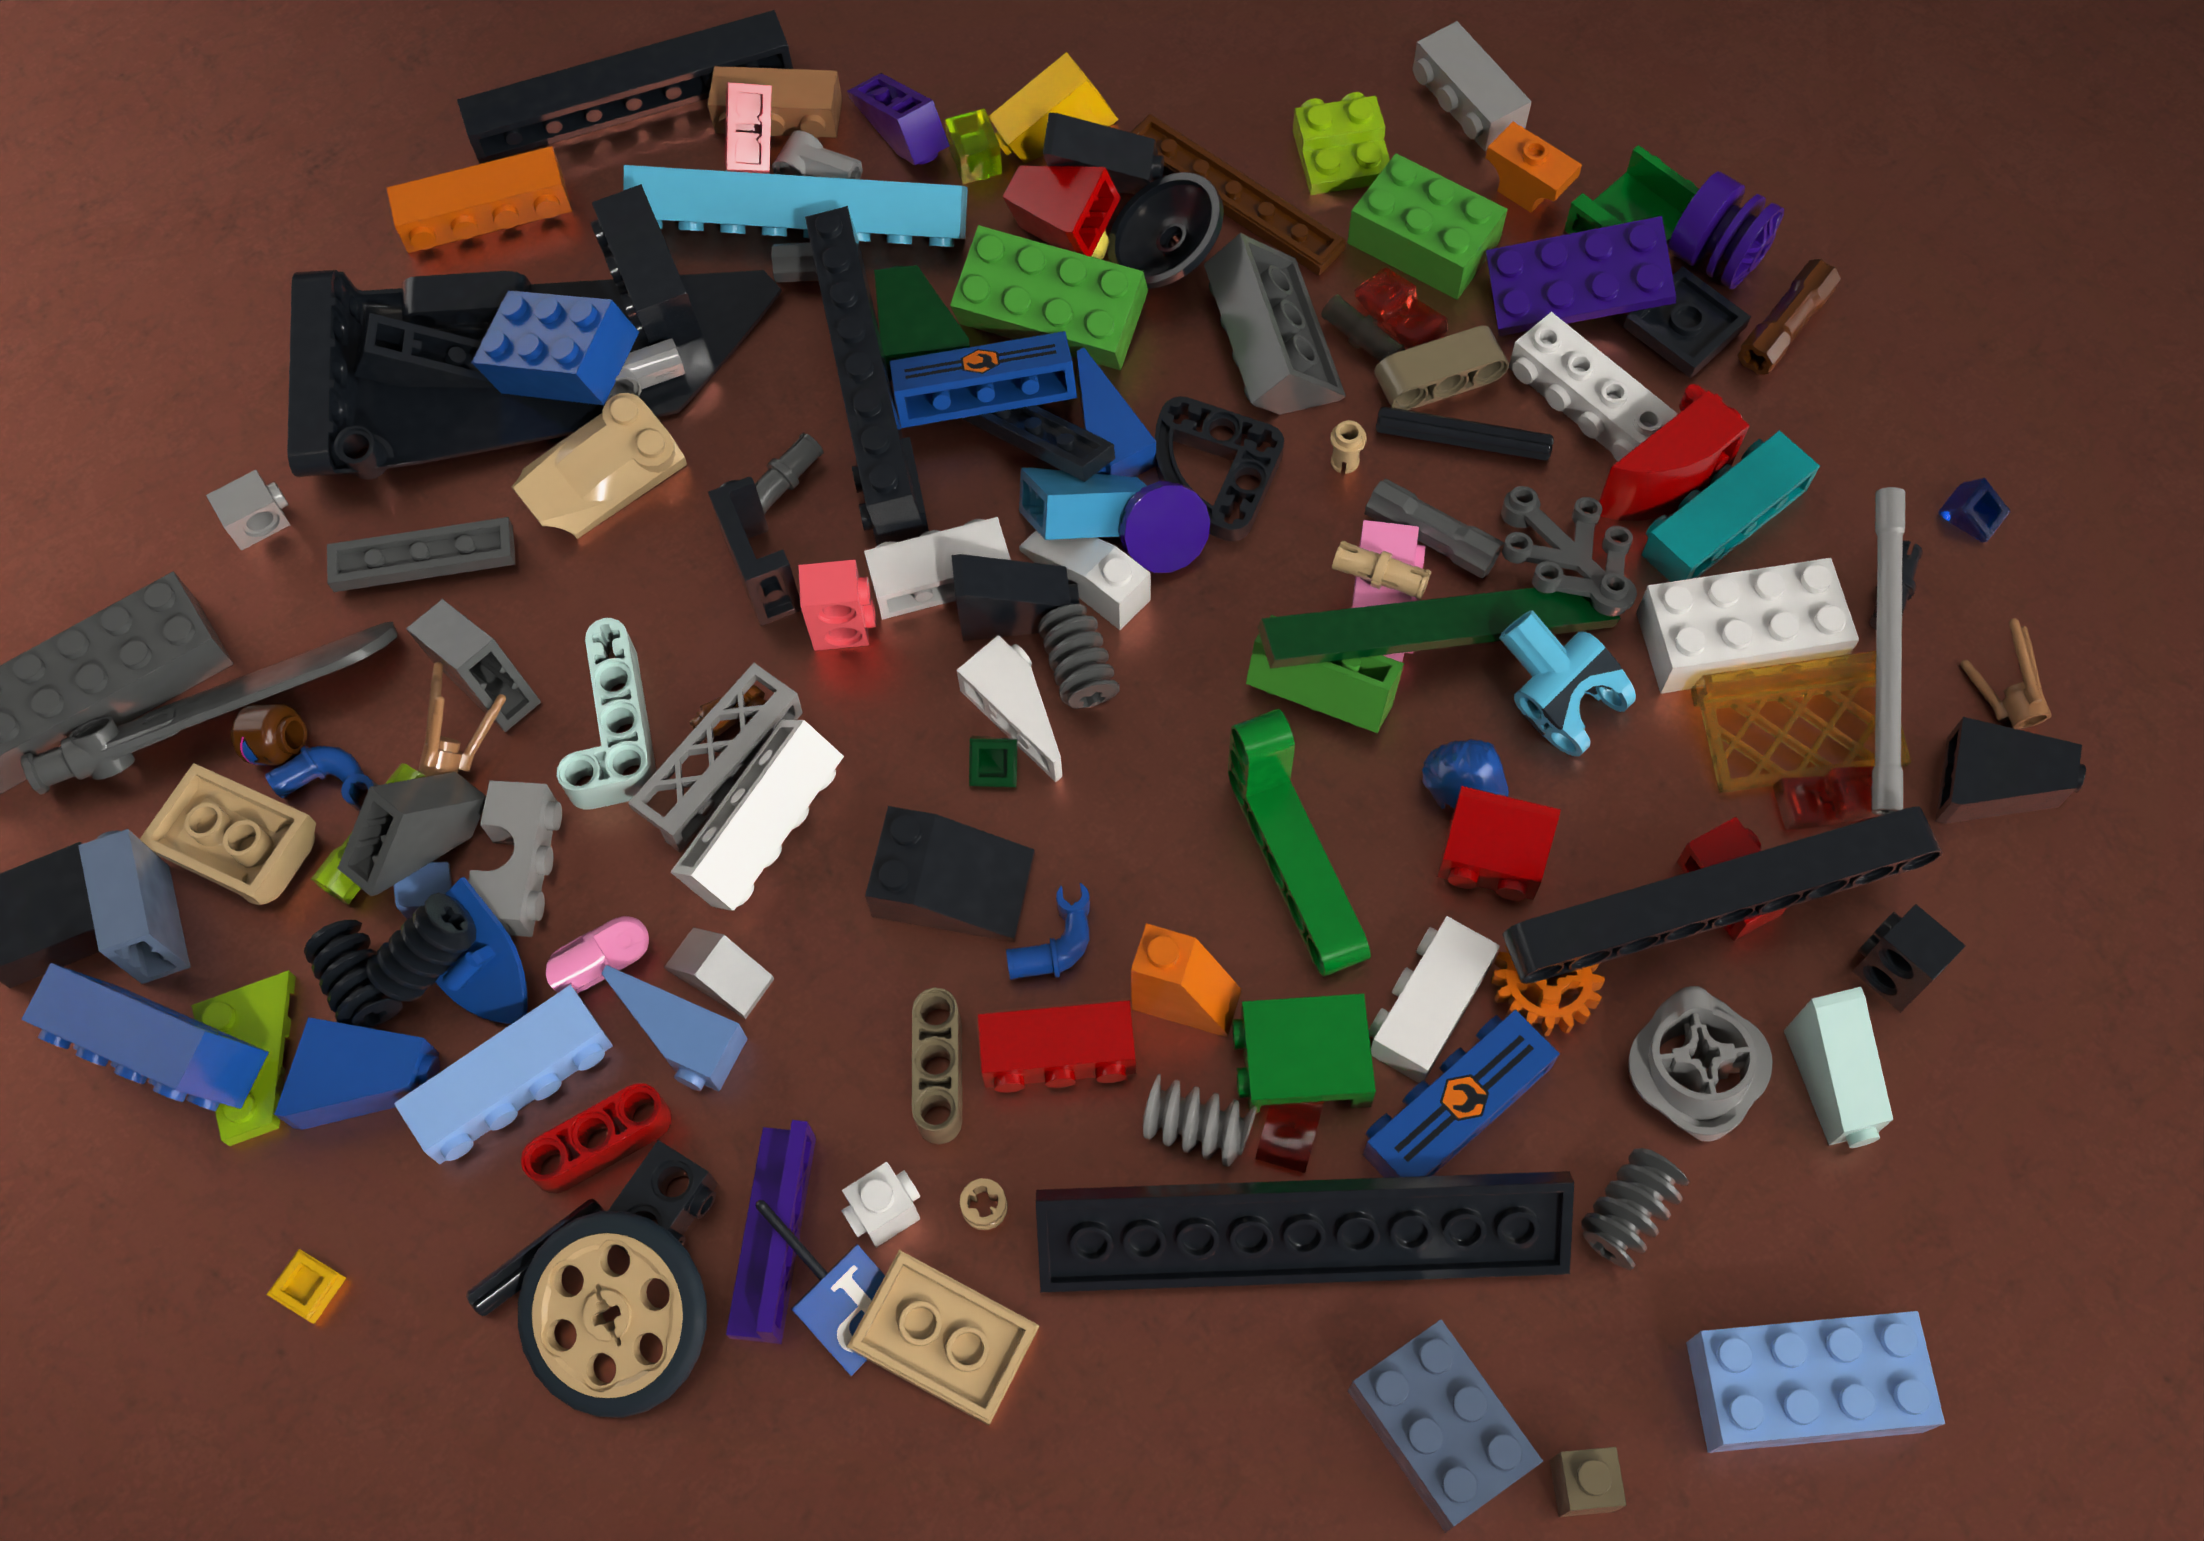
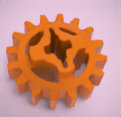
M1505 946L1507 952L1499 951L1494 964L1500 969L1495 970L1491 977L1492 984L1503 986L1497 991L1494 998L1496 1003L1509 1002L1511 1006L1505 1017L1516 1009L1532 1026L1534 1023L1541 1024L1544 1036L1550 1035L1554 1024H1558L1565 1034L1569 1033L1574 1026L1573 1018L1579 1023L1584 1024L1591 1015L1588 1008L1596 1009L1602 998L1595 991L1601 989L1605 982V977L1592 974L1599 964L1548 978L1549 983L1555 984L1554 986L1547 985L1546 979L1524 984L1519 979L1507 946ZM1574 994H1579L1574 1002L1559 1008L1562 998H1572Z

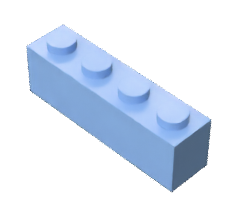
M570 984L396 1101L394 1105L423 1151L440 1165L445 1161H453L465 1155L473 1147V1142L488 1131L499 1130L509 1125L517 1117L518 1111L532 1101L543 1100L554 1094L560 1088L561 1081L576 1071H584L595 1066L603 1059L605 1051L613 1047V1044Z

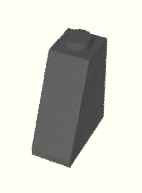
M443 599L406 628L433 663L441 662L443 664V672L483 712L487 713L499 694L506 696V701L494 721L504 732H507L541 703L540 699L496 641Z
M457 772L371 786L365 797L338 869L370 896L378 895L472 838L484 809L486 795Z

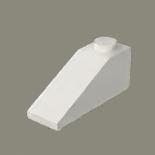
M1035 531L1019 546L1020 551L1035 563L1065 566L1068 584L1077 583L1079 598L1119 630L1151 600V573L1117 546L1099 538L1045 540Z
M997 635L957 669L960 691L1009 738L1018 739V747L1048 776L1057 782L1063 777L1061 755L1031 668L1032 662L1017 644L1010 646Z

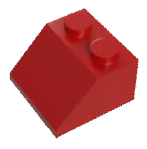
M1461 786L1449 823L1437 877L1448 879L1450 884L1463 889L1481 887L1493 890L1500 897L1508 900L1521 901L1525 898L1534 900L1542 882L1561 809Z

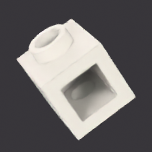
M888 1162L880 1165L842 1190L850 1204L841 1210L856 1236L859 1237L867 1232L876 1248L920 1220L913 1204L915 1200L921 1197L905 1170L895 1175Z

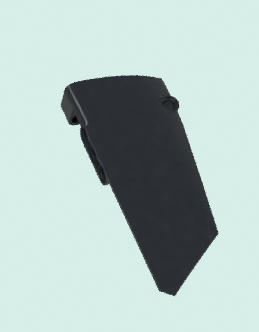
M337 270L294 273L291 286L287 445L288 461L293 475L296 477L355 474L361 479L371 480L378 478L389 468L423 464L571 435L603 413L604 405L501 394L496 388L398 387L356 377L354 372L359 337L369 313L482 341L508 290L611 299L629 319L614 280L531 284L525 275L518 272L494 271L415 276L405 279L402 283V288L362 291L352 284L344 272H338ZM764 270L680 275L703 336L676 346L686 374L641 389L642 392L639 398L645 402L656 417L679 413L733 354L781 294L782 289ZM637 337L630 352L650 346L648 338L639 341ZM369 447L364 456L355 459L361 449Z

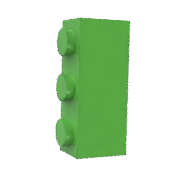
M1259 634L1254 641L1246 684L1269 694L1301 704L1314 711L1341 719L1354 726L1378 733L1393 706L1404 663L1379 655L1270 669Z

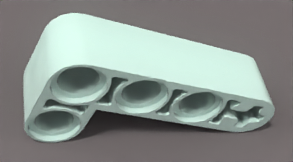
M602 618L595 621L589 626L585 636L601 746L568 754L560 761L557 767L556 776L569 800L576 807L583 810L630 801L656 772L637 652L624 624L613 618ZM613 647V653L616 658L609 659L608 655L611 653L610 648ZM625 684L622 689L610 692L614 686ZM633 724L628 731L616 733L621 726ZM636 765L640 766L635 773L622 775L627 768ZM592 776L588 783L575 786L581 778Z

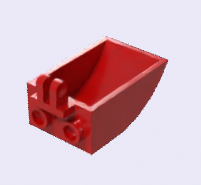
M1696 384L1688 385L1679 404L1681 412L1611 467L1599 500L1602 505L1600 517L1618 521H1643L1678 511V506L1690 492L1695 489L1702 492L1710 485L1713 476L1726 464L1732 466L1750 425L1743 420L1737 410L1723 403V399L1717 393L1713 394L1709 390L1706 392Z

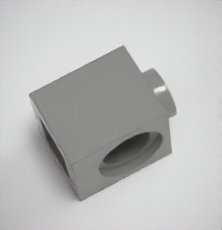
M257 470L206 495L223 527L241 551L290 526L288 519L282 511V508L289 505L275 481L266 485Z

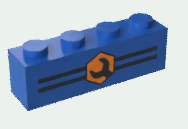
M1065 331L890 361L893 390L901 428L1077 398L1073 362Z
M1516 1009L1504 1020L1498 1015L1494 1016L1476 1034L1480 1041L1467 1053L1461 1047L1453 1052L1439 1067L1443 1074L1431 1085L1425 1080L1421 1081L1404 1097L1402 1102L1406 1107L1399 1114L1392 1118L1386 1113L1367 1130L1365 1135L1369 1140L1366 1143L1363 1156L1384 1178L1435 1175L1553 1067L1560 1053Z

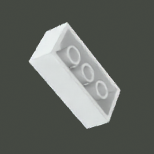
M1831 558L1648 585L1636 612L1660 694L1843 666L1859 641Z

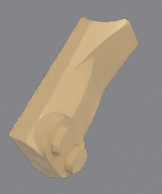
M619 393L612 396L605 403L603 413L523 468L521 475L511 487L542 526L566 530L578 539L685 467L687 463L685 456L671 434L645 402L634 393Z
M193 763L145 830L140 840L158 856L241 895L252 904L261 905L267 904L280 896L310 853L315 842L316 822L304 812Z

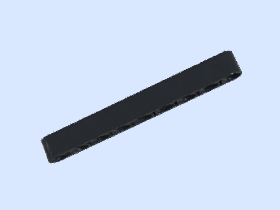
M1919 806L1910 807L1528 919L1511 926L1502 935L1521 983H1534L1915 870L1937 860L1942 856L1943 851L1922 809Z

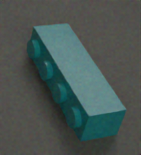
M1780 430L1765 442L1762 439H1758L1744 452L1741 461L1734 467L1730 464L1723 466L1713 476L1710 485L1702 492L1698 489L1693 490L1682 500L1677 512L1670 517L1664 514L1650 525L1646 531V536L1649 538L1642 556L1670 582L1699 578L1806 492L1820 465Z

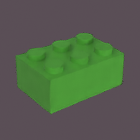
M1395 153L1351 210L1347 243L1458 300L1486 262V250L1494 249L1500 243L1508 209Z

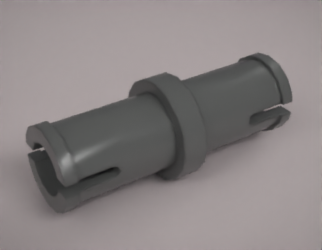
M802 433L799 439L779 459L773 458L767 464L768 470L755 483L764 514L787 489L793 490L799 484L798 478L824 453L819 443L810 435Z

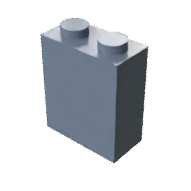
M129 829L105 832L99 835L96 840L78 845L99 952L141 984L191 968L169 865Z

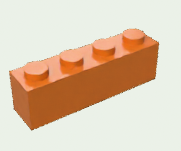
M552 146L386 187L394 226L408 253L572 212L563 174Z

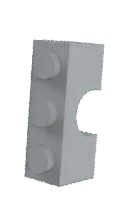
M489 780L480 825L493 843L514 845V851L509 861L498 869L491 871L470 870L468 882L495 914L510 936L532 937L535 921H540L544 913L545 899L541 890L544 875H549L552 871L554 856L550 845L553 830H559L561 825L562 806L556 800L547 784Z

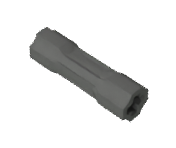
M1386 478L1375 487L1365 507L1364 514L1378 522L1418 526V541L1446 555L1453 563L1482 579L1492 570L1504 546V542L1475 526H1467L1419 500L1414 493Z

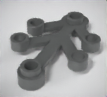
M1518 486L1506 494L1501 509L1502 519L1510 526L1516 528L1531 526L1553 547L1533 545L1532 539L1521 532L1510 533L1505 539L1502 554L1506 560L1516 564L1524 562L1538 564L1532 579V584L1538 591L1543 593L1562 592L1590 597L1594 609L1607 616L1621 615L1632 607L1637 596V590L1633 582L1624 576L1625 555L1629 552L1633 541V535L1630 530L1622 526H1611L1606 530L1602 541V549L1607 553L1605 571L1592 559L1594 528L1598 524L1602 513L1600 502L1590 497H1583L1576 501L1571 516L1575 523L1573 541L1540 510L1541 503L1533 489L1526 486ZM1562 568L1576 570L1584 578L1563 575Z

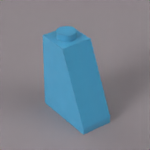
M1021 468L1019 512L1045 540L1119 537L1120 522L1123 524V517L1126 514L1124 509L1128 501L1147 485L1138 477L1094 474L1084 482L1062 470Z

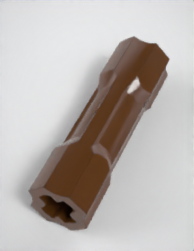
M1822 259L1808 261L1792 281L1790 289L1766 319L1755 327L1741 345V351L1737 356L1743 367L1751 369L1757 375L1769 374L1786 353L1789 344L1817 310L1822 308L1837 289V283L1841 280V277L1836 267L1828 265Z

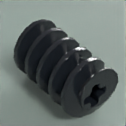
M442 893L430 895L425 901V905L420 906L413 913V918H408L402 924L401 930L395 931L389 938V942L383 943L377 950V954L372 955L368 959L366 972L370 982L383 994L398 1001H413L420 998L427 988L432 986L439 976L443 975L451 964L456 962L463 952L468 950L475 942L476 928L469 912L449 895Z
M343 920L324 926L308 940L304 948V954L307 961L312 964L311 968L315 978L320 980L319 985L322 993L328 996L327 1002L331 1011L336 1013V1021L343 1024L373 1028L391 1020L401 1011L403 1005L401 1001L383 994L370 982L366 972V964L368 959L372 955L377 954V952L373 949H368L371 944L369 935L358 933L361 930L362 923L357 920Z

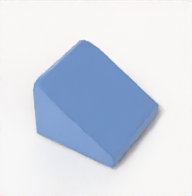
M431 862L393 885L396 907L406 919L413 918V913L420 906L425 905V901L430 895L436 893L446 894L453 886L450 864L448 862Z

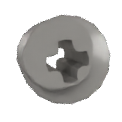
M1159 1073L1154 1081L1145 1107L1143 1135L1144 1138L1150 1140L1162 1128L1163 1143L1166 1146H1171L1179 1135H1182L1183 1152L1186 1153L1192 1152L1196 1145L1202 1142V1156L1206 1160L1211 1159L1220 1148L1222 1149V1164L1229 1167L1238 1155L1241 1156L1244 1151L1257 1107L1253 1106L1246 1116L1242 1118L1239 1114V1101L1233 1099L1226 1110L1222 1111L1220 1110L1219 1094L1215 1092L1205 1104L1200 1103V1087L1194 1086L1185 1098L1181 1097L1180 1080L1175 1079L1169 1088L1164 1091L1161 1090V1074Z

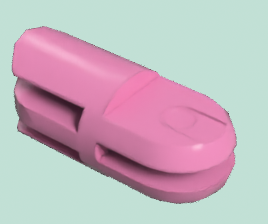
M622 916L612 919L567 943L552 953L547 962L546 978L548 984L556 992H560L571 984L578 994L605 980L601 973L606 965L621 970L645 954L649 945L647 928L636 918Z

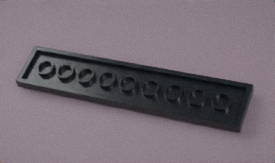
M1570 1171L1036 1190L1040 1293L1570 1274L1574 1180Z

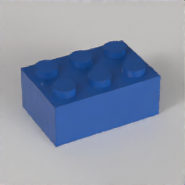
M508 290L471 363L501 394L605 405L616 382L615 379L619 375L639 331L611 299Z

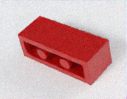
M1130 1000L978 1014L981 1072L985 1088L994 1087V1090L997 1092L1007 1093L1020 1091L1025 1088V1084L1045 1082L1047 1087L1062 1088L1074 1085L1076 1079L1096 1078V1081L1100 1083H1115L1125 1080L1128 1074H1136Z

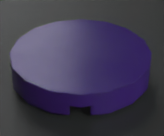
M1158 481L1143 487L1128 501L1124 509L1126 514L1123 517V524L1120 522L1119 529L1123 549L1133 560L1153 573H1171L1188 566L1200 555L1209 537L1211 521L1206 504L1196 492L1179 483Z

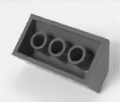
M1238 234L1204 263V267L1210 281L1209 290L1215 297L1221 313V325L1227 332L1233 348V360L1239 367L1245 384L1244 392L1247 399L1254 406L1279 415L1342 400L1346 395L1296 258L1244 234Z

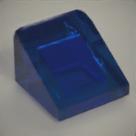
M1981 478L1960 484L1938 513L1945 520L1983 543L1988 542L2011 511L1986 478Z

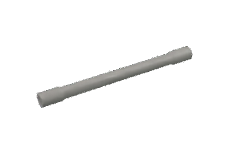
M1896 487L1882 488L1875 493L1877 622L1875 766L1872 771V813L1880 816L1903 809V769L1901 767L1903 534L1905 533L1906 492Z

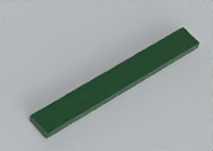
M1534 587L1262 618L1257 628L1270 669L1501 641L1499 638L1501 633L1512 622L1530 610L1536 613L1552 634L1615 627L1621 618L1619 615L1607 616L1596 611L1591 604L1590 597L1562 592L1543 593Z

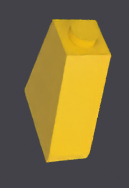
M1067 52L988 116L998 130L992 136L1007 156L1014 152L1025 164L1043 156L1049 113H1058L1107 127L1119 120L1096 87Z

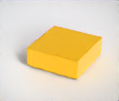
M298 1249L266 1295L315 1324L346 1277L301 1249Z

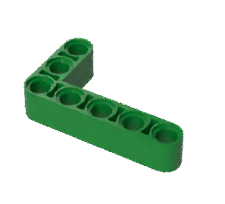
M1275 709L1231 727L1228 776L1235 797L1319 973L1325 977L1370 959L1371 952L1365 933L1290 779L1295 752L1294 737L1283 712L1280 709Z

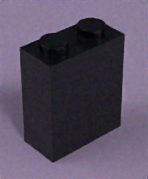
M82 842L75 843L0 873V982L7 987L12 988L44 975L50 963L64 967L99 952L78 846L83 844Z

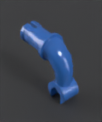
M305 745L301 747L302 753L265 774L273 791L282 799L317 777L323 780L328 774H332L343 782L341 793L344 800L359 811L362 808L358 801L360 790H369V787L377 786L372 779L364 775L352 754L339 747L332 746L309 748Z
M1080 883L1081 899L1073 903V905H1070L1063 898L1062 886L1057 891V910L1059 916L1065 920V929L1060 938L1056 940L1055 938H1050V943L1006 949L1010 980L1054 973L1055 978H1058L1060 973L1071 968L1085 953L1090 940L1087 919L1090 912V896L1088 889L1082 883Z

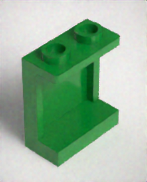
M1364 994L1242 1001L1241 1019H1232L1234 1050L1243 1049L1245 1067L1236 1068L1238 1098H1248L1249 1111L1253 1106L1257 1107L1256 1113H1260V1107L1263 1105L1350 1100L1351 1108L1372 1106L1376 1089Z

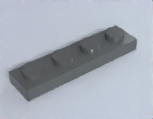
M509 517L327 544V583L333 592L515 565L514 532Z

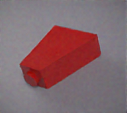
M1019 165L1003 195L1004 201L1020 228L1052 246L1090 257L1121 199L1106 167Z

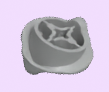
M1689 986L1680 989L1660 1005L1650 1022L1634 1039L1628 1060L1632 1084L1641 1098L1650 1106L1659 1110L1676 1126L1691 1134L1697 1140L1705 1142L1722 1138L1742 1122L1750 1107L1765 1091L1771 1078L1773 1064L1769 1044L1761 1031L1751 1022L1734 1012L1727 1004L1699 986ZM1685 1035L1683 1047L1673 1048L1672 1052L1668 1054H1660V1047L1665 1042L1674 1037ZM1729 1073H1740L1739 1084L1725 1092L1716 1093L1715 1088L1720 1079H1727Z

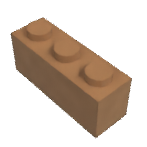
M714 66L708 108L715 133L725 134L726 83L730 82L772 86L770 136H790L794 131L800 130L813 135L815 138H837L842 104L837 70Z

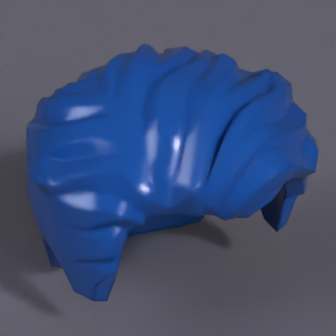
M1473 739L1467 741L1455 740L1431 751L1424 761L1422 783L1429 789L1441 809L1445 808V804L1450 805L1453 809L1455 808L1461 786L1508 797L1509 790L1500 757L1494 745L1489 742Z

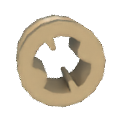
M982 1178L971 1181L964 1187L960 1195L959 1205L963 1217L971 1227L977 1230H990L1003 1222L1007 1214L1008 1203L1004 1190L997 1182ZM982 1192H987L990 1200H998L997 1208L991 1206V1215L986 1217H980L976 1208H969L971 1200L978 1202L976 1195Z

